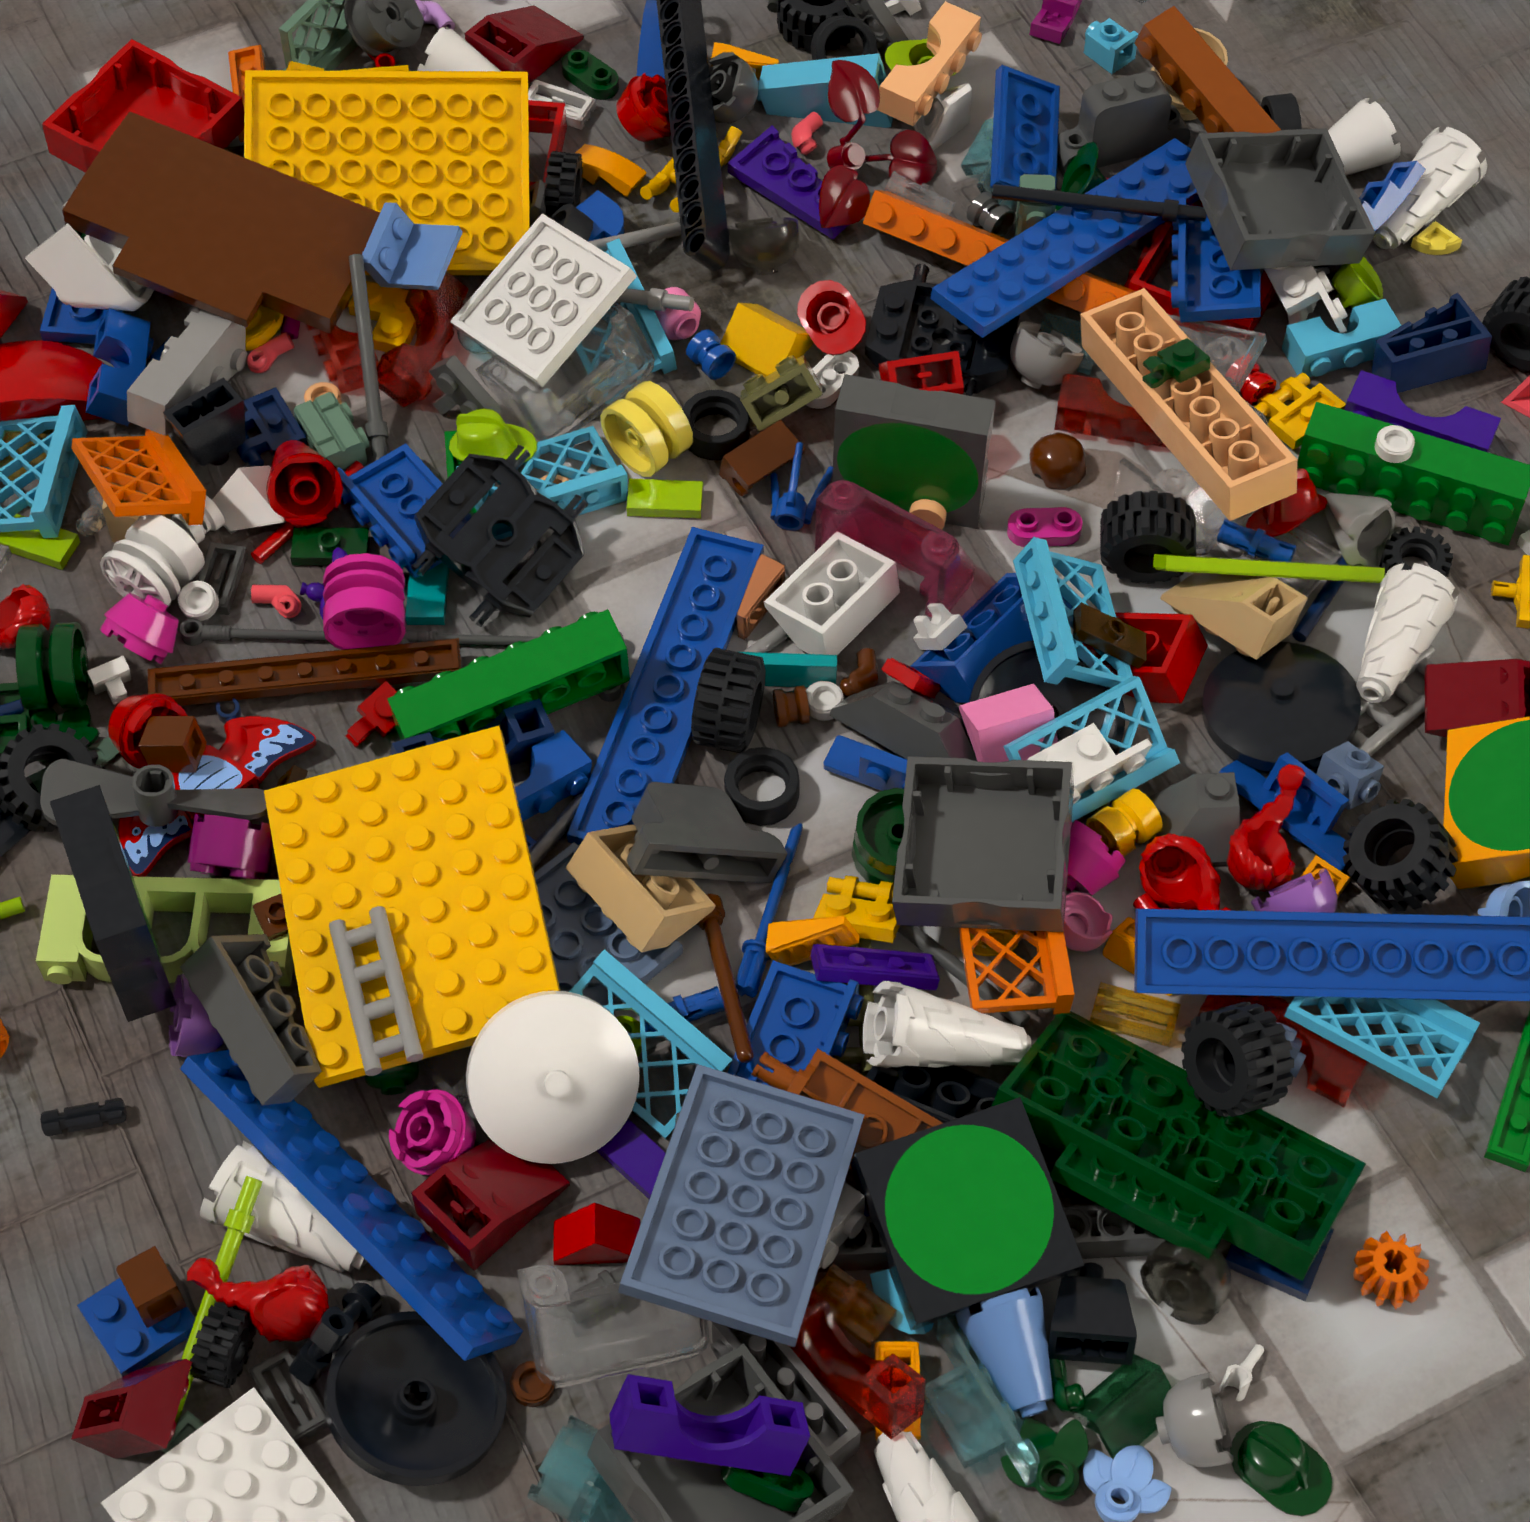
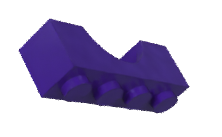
M1363 370L1360 371L1345 406L1346 411L1485 452H1489L1501 420L1500 417L1468 406L1446 417H1430L1419 414L1402 402L1397 393L1395 381Z
M627 1374L609 1414L614 1449L791 1476L810 1438L803 1402L758 1396L749 1405L733 1413L707 1416L684 1408L675 1398L672 1381Z

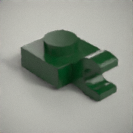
M1186 338L1157 352V356L1147 358L1143 362V366L1151 373L1143 376V381L1151 388L1159 387L1171 378L1181 383L1210 369V356Z

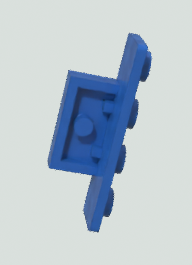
M838 735L823 762V768L881 791L893 788L904 789L907 759Z
M1288 752L1278 758L1267 779L1252 767L1242 764L1238 760L1220 770L1219 773L1234 772L1238 794L1242 795L1261 811L1266 803L1275 801V798L1281 793L1277 780L1279 770L1288 764L1301 767L1306 775L1294 797L1293 809L1289 816L1283 820L1282 827L1289 832L1293 839L1305 844L1319 855L1321 859L1338 870L1344 871L1347 869L1343 860V856L1347 854L1343 849L1344 841L1346 840L1332 829L1348 804V798Z

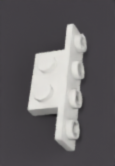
M1313 266L1264 269L1289 316L1322 299L1339 332H1347L1342 319L1348 317L1338 297L1331 301L1328 292L1333 290L1324 271L1316 273Z
M1092 723L1029 757L1027 760L1072 762L1074 778L1073 804H1075L1081 798L1080 794L1090 788L1097 792L1109 785L1114 780V775L1123 770L1126 774H1130L1142 767L1147 762L1145 757L1152 744L1147 738L1115 755L1096 725Z

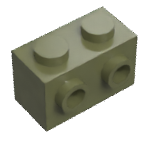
M794 355L789 356L775 365V372L766 377L758 374L743 384L745 389L741 391L740 401L759 432L823 395L822 385L804 355L797 359Z

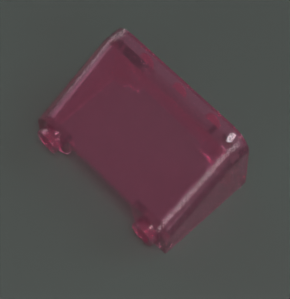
M847 480L832 482L816 499L815 552L838 531L925 577L920 583L919 593L928 597L925 610L927 616L932 618V614L927 607L931 603H941L950 612L971 586L974 580L975 564L957 539L949 533Z

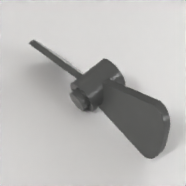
M60 759L51 763L45 770L40 796L44 817L48 822L56 826L57 823L49 801L98 785L101 787L112 819L138 816L144 824L154 827L164 826L172 822L176 818L178 810L246 820L258 819L267 814L265 795L262 789L175 790L172 772L162 765H147L140 768L134 776H129L67 759Z

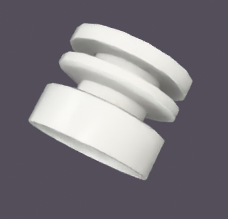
M162 515L140 516L127 530L125 539L117 541L112 551H108L100 562L103 575L122 597H125L130 592L145 599L149 594L167 604L168 607L171 600H175L179 595L180 587L190 583L205 564L203 553L192 537L175 522Z

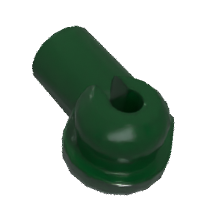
M1049 1359L1054 1396L1052 1401L1062 1412H1071L1073 1408H1083L1086 1404L1084 1389L1077 1383L1069 1386L1065 1360Z

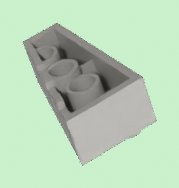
M202 309L199 313L191 311L184 320V325L187 327L178 338L171 336L164 344L160 361L152 359L127 390L128 421L164 436L169 434L173 429L163 414L165 410L223 377L228 381L234 374L245 367L248 356L246 351V327Z

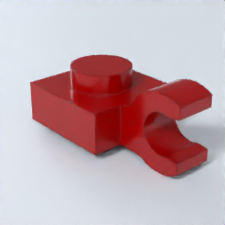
M387 681L357 707V711L363 718L354 723L347 730L348 734L345 735L355 748L375 730L384 738L396 727L387 698L394 696L397 691Z

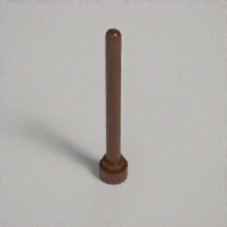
M706 894L716 907L696 925L705 930L737 1058L742 1063H749L754 1057V1052L720 927L725 917L721 897L716 894Z

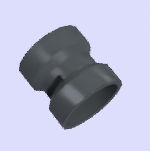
M986 191L982 192L972 201L967 210L966 217L975 226H982L983 230L1003 237L1012 227L1016 214L1008 206L1000 205L998 199H992V193Z

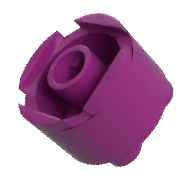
M195 814L187 862L191 864L190 871L225 877L227 869L230 870L229 876L240 879H265V874L270 872L273 852L270 824L261 822V825H256L246 819Z

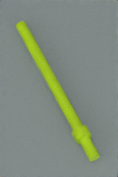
M249 1176L245 1177L234 1210L229 1209L224 1226L228 1228L215 1262L223 1282H228L244 1233H250L255 1218L251 1213L263 1181ZM205 1290L181 1359L190 1361L194 1354L191 1351L193 1345L197 1343L198 1338H195L198 1330L201 1331L202 1329L201 1322L204 1316L208 1317V1309L211 1305L214 1306L216 1300L213 1295L208 1294L207 1290ZM190 1371L188 1375V1390L180 1401V1405L175 1418L176 1423L179 1421L182 1409L184 1407L188 1392L190 1390L194 1378L192 1377L193 1375L190 1374Z

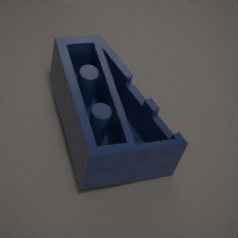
M1457 292L1450 297L1449 303L1441 308L1436 309L1432 307L1425 311V317L1415 323L1408 321L1376 340L1371 374L1395 381L1397 393L1481 371L1486 369L1492 335Z

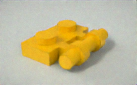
M1300 373L1295 378H1287L1280 384V388L1272 394L1267 393L1258 399L1257 405L1252 408L1261 419L1265 416L1272 417L1269 419L1268 427L1293 450L1302 445L1303 437L1316 402L1345 410L1346 406L1345 402L1321 383L1312 389H1308L1307 386L1310 385V378L1305 373ZM1287 400H1295L1288 406L1284 404Z
M845 875L844 879L829 877L827 893L836 895L823 893L813 918L845 916L860 935V938L893 943L900 925H897L892 904L894 883L881 881L880 884L860 882L858 877ZM856 897L865 898V899H871V900H875V901L857 899Z

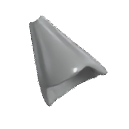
M1327 494L1325 497L1328 505L1323 510L1345 562L1349 565L1361 564L1362 566L1377 567V550L1387 541L1395 527V513L1391 508V502L1385 498L1375 496Z

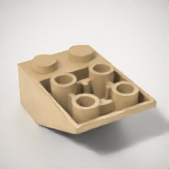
M1193 573L1163 593L1160 599L1169 604L1178 614H1193L1196 622L1202 625L1208 633L1223 638L1234 645L1241 654L1251 656L1257 660L1291 634L1308 597L1274 577Z

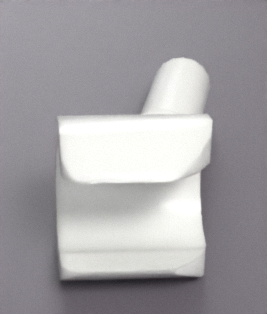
M1256 1344L1240 1365L1234 1364L1227 1367L1219 1388L1221 1392L1224 1391L1226 1386H1233L1239 1390L1236 1400L1242 1401L1245 1398L1253 1378L1251 1374L1252 1369L1264 1353V1348L1261 1345Z

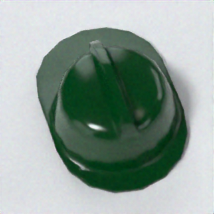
M1089 142L1078 150L1076 157L1066 169L1061 188L1062 192L1085 194L1107 180L1096 166L1099 152L1097 143ZM1056 206V211L1064 206Z
M1257 1421L1247 1424L1236 1433L1232 1441V1447H1230V1454L1234 1457V1461L1231 1463L1234 1472L1244 1483L1253 1488L1270 1504L1286 1514L1305 1516L1316 1513L1327 1503L1332 1492V1476L1328 1465L1318 1452L1304 1442L1292 1428L1281 1423Z

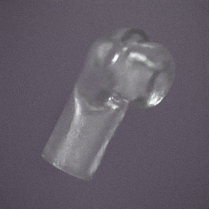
M96 487L88 490L86 495L90 507L82 513V518L76 521V529L81 535L86 537L91 536L94 532H99L107 525L102 511L103 498Z

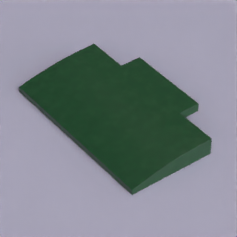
M1072 1011L1070 1013L1057 1014L999 1087L992 1106L1021 1097L1036 1139L1062 1153L1051 1171L1050 1176L1052 1180L1206 1262L1209 1261L1221 1239H1224L1303 1281L1366 1163L1262 1109L1234 1117L1218 1116L1216 1111L1210 1112L1205 1108L1203 1100L1198 1101L1195 1097L1194 1088L1189 1086L1186 1077H1188L1186 1070Z

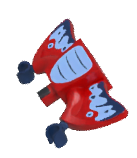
M234 698L232 700L235 710L230 714L223 713L220 704L217 703L216 711L219 720L224 723L226 740L219 750L211 745H206L196 773H172L175 790L259 789L258 784H261L276 766L315 747L317 743L316 737L310 731L284 720L262 716L241 717L239 702ZM178 810V814L172 822L158 827L144 824L138 816L120 818L119 839L132 875L146 877L168 849L192 836L195 814L202 816L204 814Z

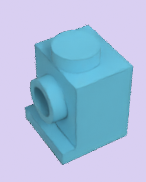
M1111 18L1102 23L1094 21L1085 32L1084 54L1113 74L1135 59L1137 46L1134 43L1139 34L1136 31L1129 33Z

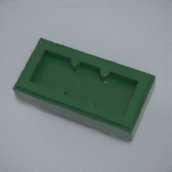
M294 527L290 557L292 566H329L332 563L333 551L338 547L345 550L348 555L369 553V528Z

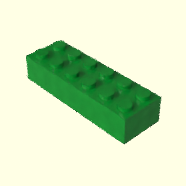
M1316 402L1303 437L1297 462V469L1304 468L1308 471L1315 488L1337 494L1382 497L1391 502V508L1395 512L1411 516L1417 520H1425L1448 527L1454 531L1478 536L1490 542L1509 546L1530 488L1529 464L1410 429L1408 430L1415 439L1412 455L1404 462L1390 463L1377 455L1375 442L1382 428L1394 424Z
M608 609L599 613L595 611L589 612L581 616L575 623L565 627H552L543 632L538 638L528 642H515L501 653L491 657H478L464 668L454 672H441L435 675L431 681L417 687H404L397 691L394 696L387 699L401 740L429 731L437 738H455L482 728L495 719L503 709L540 699L548 715L630 680L627 647Z

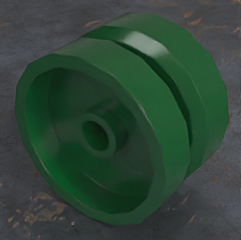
M78 622L57 623L51 631V635L43 624L20 626L16 637V673L24 708L28 711L48 710L54 699L63 709L83 708L88 698L89 679L87 671L89 667L86 642L81 625Z
M893 788L876 793L866 800L858 812L851 855L856 870L868 883L880 884L881 881L894 883L897 852L904 832V813L902 808L904 789Z

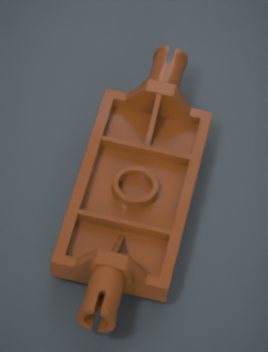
M817 1049L805 1070L800 1068L799 1071L794 1070L765 1051L759 1061L774 1072L771 1073L757 1064L751 1076L757 1077L772 1087L864 1114L853 1156L860 1151L943 1124L941 1121L820 1049Z

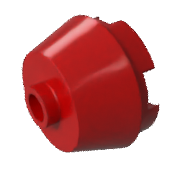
M646 73L633 77L616 105L617 115L621 124L632 137L641 142L670 136L665 79L658 74L651 78L646 76Z
M158 693L129 696L122 700L111 714L108 725L109 737L125 761L135 768L140 769L148 765L138 745L149 718L152 716H187L185 710L168 695Z

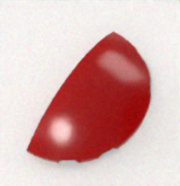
M25 340L0 344V422L49 415L58 416L61 406L75 405L83 421L101 419V417L85 412L89 384L103 362L81 349L58 342Z

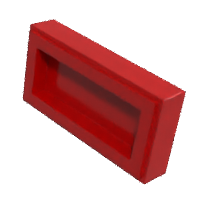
M888 658L881 669L911 690L933 699L941 688L937 682L915 668L894 658Z

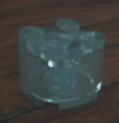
M570 1415L567 1427L563 1425L538 1472L543 1474L537 1486L531 1485L527 1498L570 1522H579V1520L581 1522H590L600 1503L599 1498L603 1491L598 1487L601 1481L605 1482L587 1456L599 1429Z

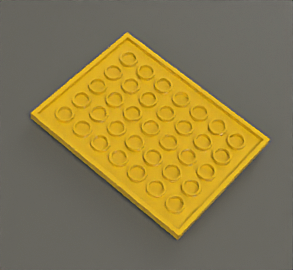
M245 70L244 158L378 212H381L385 202L397 203L414 224L459 226L463 233L445 275H490L530 228L528 72Z
M499 725L264 790L305 1031L322 1070L314 1079L318 1088L365 1075L329 930V923L334 920H344L347 931L371 923L370 909L377 906L385 907L424 1056L422 1059L472 1046L479 1032L490 1018L512 1001L533 993L560 991L503 733ZM376 939L351 947L356 967L381 959ZM385 976L361 984L366 1004L390 996ZM395 1013L370 1021L375 1042L400 1034ZM404 1050L379 1058L382 1070L411 1063L407 1061Z

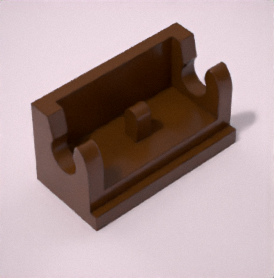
M779 420L723 456L719 475L740 496H744L748 493L749 489L753 488L754 484L788 462L793 463L796 444L799 440ZM803 446L802 455L805 453V450H806L804 446Z

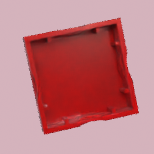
M131 39L100 68L90 83L75 92L42 123L49 153L86 173L96 156L129 112L222 149H225L244 130L245 112L241 96L203 76L180 68L171 59Z

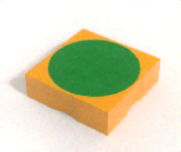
M1530 716L1447 731L1443 826L1456 844L1454 849L1458 853V861L1452 863L1456 868L1454 877L1450 878L1458 889L1515 882L1530 877Z

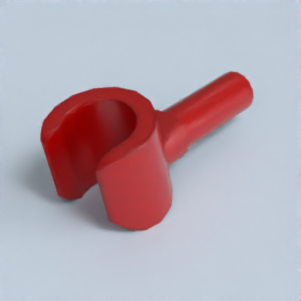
M383 53L376 58L368 54L375 63V67L395 66V59L390 54Z

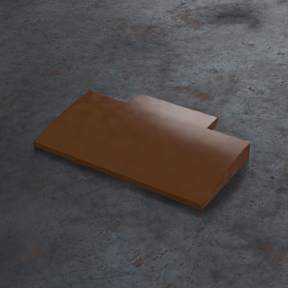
M133 112L128 113L111 135L62 210L65 225L68 223L76 231L122 249L112 265L113 272L116 275L248 328L261 305L330 334L353 293L349 256L363 253L380 214L378 211Z

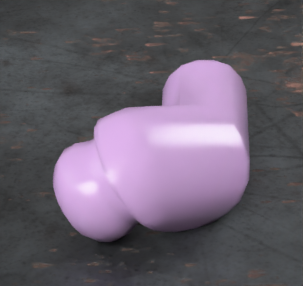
M415 0L419 11L423 15L424 24H433L438 29L448 27L454 30L455 23L438 3Z

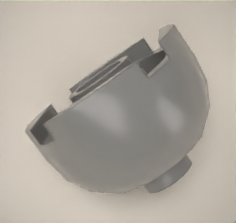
M1024 321L1020 322L1010 348V359L1014 368L1022 374L1021 381L1036 389H1040L1042 384L1055 386L1065 383L1078 369L1085 354L1081 353L1083 349L1073 340L1055 330H1052L1050 334L1039 332L1042 325Z
M1211 1372L1195 1375L1178 1382L1168 1391L1163 1401L1164 1416L1156 1417L1157 1429L1162 1444L1171 1443L1178 1458L1189 1465L1197 1467H1214L1234 1461L1233 1455L1228 1451H1224V1448L1232 1447L1221 1398L1220 1396L1213 1397L1211 1387H1207L1216 1384Z

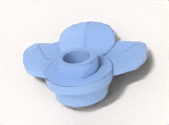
M1140 1445L1127 1446L1120 1450L1114 1459L1096 1449H1091L1088 1452V1456L1083 1464V1481L1096 1494L1095 1507L1104 1522H1132L1139 1513H1156L1167 1504L1171 1494V1486L1160 1480L1152 1479L1153 1459L1145 1447ZM1112 1498L1121 1499V1500H1123L1125 1503H1124V1504L1115 1503V1502L1112 1500Z

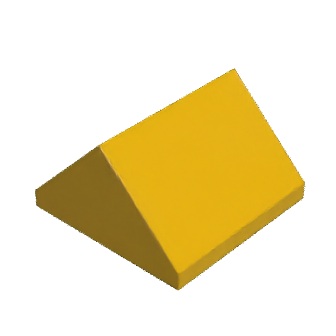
M751 303L737 304L720 342L721 345H728L735 352L736 364L757 375L762 374L764 377L775 372V365L783 359L792 355L797 359L804 355L814 343L803 327L759 304Z

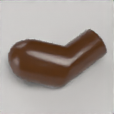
M864 648L856 653L858 668L851 672L849 677L843 678L840 682V688L846 697L877 685L878 669L876 654L873 649Z

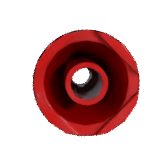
M289 440L282 443L275 452L266 492L270 506L275 513L284 517V520L291 524L307 526L322 522L334 508L338 507L341 502L343 486L337 468L328 459L301 441Z

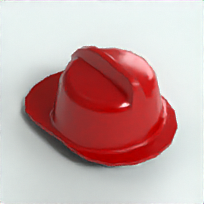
M832 280L818 281L810 285L802 293L798 302L797 315L801 325L809 334L814 344L823 353L830 355L844 354L853 350L861 342L866 332L865 316L852 295L841 283Z
M1304 468L1297 469V493L1255 511L1248 518L1246 528L1255 531L1260 528L1266 531V535L1276 537L1293 530L1312 515L1325 509L1328 501L1326 497L1317 493L1308 471Z

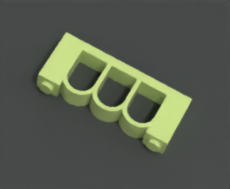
M51 874L36 963L44 981H50L55 984L86 981L88 972L98 980L112 982L101 955L91 952L93 933L74 875ZM133 876L150 928H152L154 911L193 912L190 935L186 945L172 955L161 957L169 983H174L178 975L184 974L180 967L207 941L211 912L250 913L248 935L264 934L254 913L253 905L281 894L279 880ZM288 933L269 940L271 946L266 950L270 962H278L283 976L278 980L280 986H291L294 962Z

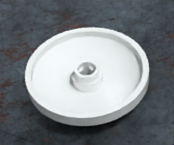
M567 991L533 993L504 1006L490 1018L479 1032L473 1043L467 1063L466 1088L472 1111L484 1132L506 1152L518 1158L536 1163L556 1164L570 1162L583 1158L603 1147L620 1131L627 1121L635 1104L639 1088L638 1057L633 1042L625 1028L609 1010L598 1002L580 994Z

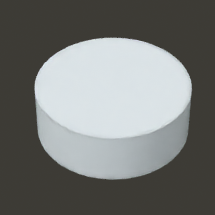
M1386 426L1377 435L1375 451L1384 461L1390 463L1404 462L1412 455L1415 445L1414 436L1408 429L1402 426Z
M193 581L181 589L178 596V604L187 618L204 621L212 617L217 611L219 598L210 584L204 581Z
M829 681L813 683L806 690L810 716L821 721L834 719L830 716V711L843 701L842 690L839 686Z

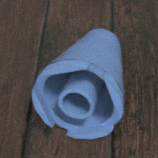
M1034 1287L1030 1292L1028 1288L1020 1289L980 1302L981 1311L970 1314L969 1308L956 1314L958 1326L1010 1412L1020 1411L1024 1419L1047 1411L1046 1402L1054 1399L1043 1298L1039 1287Z

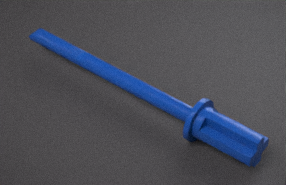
M802 823L797 824L790 830L785 845V850L788 854L775 876L756 938L746 940L742 944L744 955L735 980L739 996L745 994L750 998L756 996L766 963L771 960L766 953L768 924L774 922L789 875L790 864L793 862L801 838Z

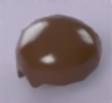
M1056 432L1041 437L1030 449L1029 463L1033 475H1040L1045 486L1048 488H1069L1078 484L1086 475L1084 448L1076 438L1070 435Z

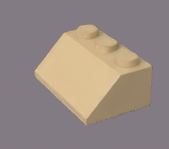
M634 824L588 832L566 866V869L576 879L578 886L593 898L601 907L603 914L618 926L626 935L628 942L641 953L669 946L710 914L716 907L691 878L636 875L632 873L627 863V856L635 843V834L638 832Z

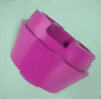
M129 592L104 613L106 619L100 631L108 637L114 634L118 637L117 640L124 644L123 647L151 661L154 659L159 664H162L168 652L173 653L179 620L166 612L168 605L149 594L143 599Z
M1077 820L1071 823L1066 890L1073 892L1075 889L1080 893H1088L1092 896L1119 878L1118 871L1126 860L1118 850H1114L1110 855L1108 853L1109 848L1100 840L1102 836Z
M438 1089L417 1091L406 1097L398 1106L403 1110L397 1118L395 1130L389 1129V1143L396 1159L402 1161L410 1171L421 1175L433 1174L443 1164L472 1149L476 1140V1128L470 1114L452 1094Z

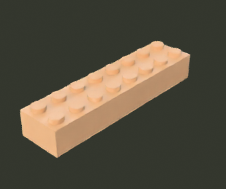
M1145 288L1080 314L1083 349L1229 521L1297 493L1298 459L1211 362L1210 369L1181 383L1171 378L1159 387L1151 388L1143 381V376L1151 373L1143 366V362L1147 358L1157 356V352L1186 338L1189 339Z

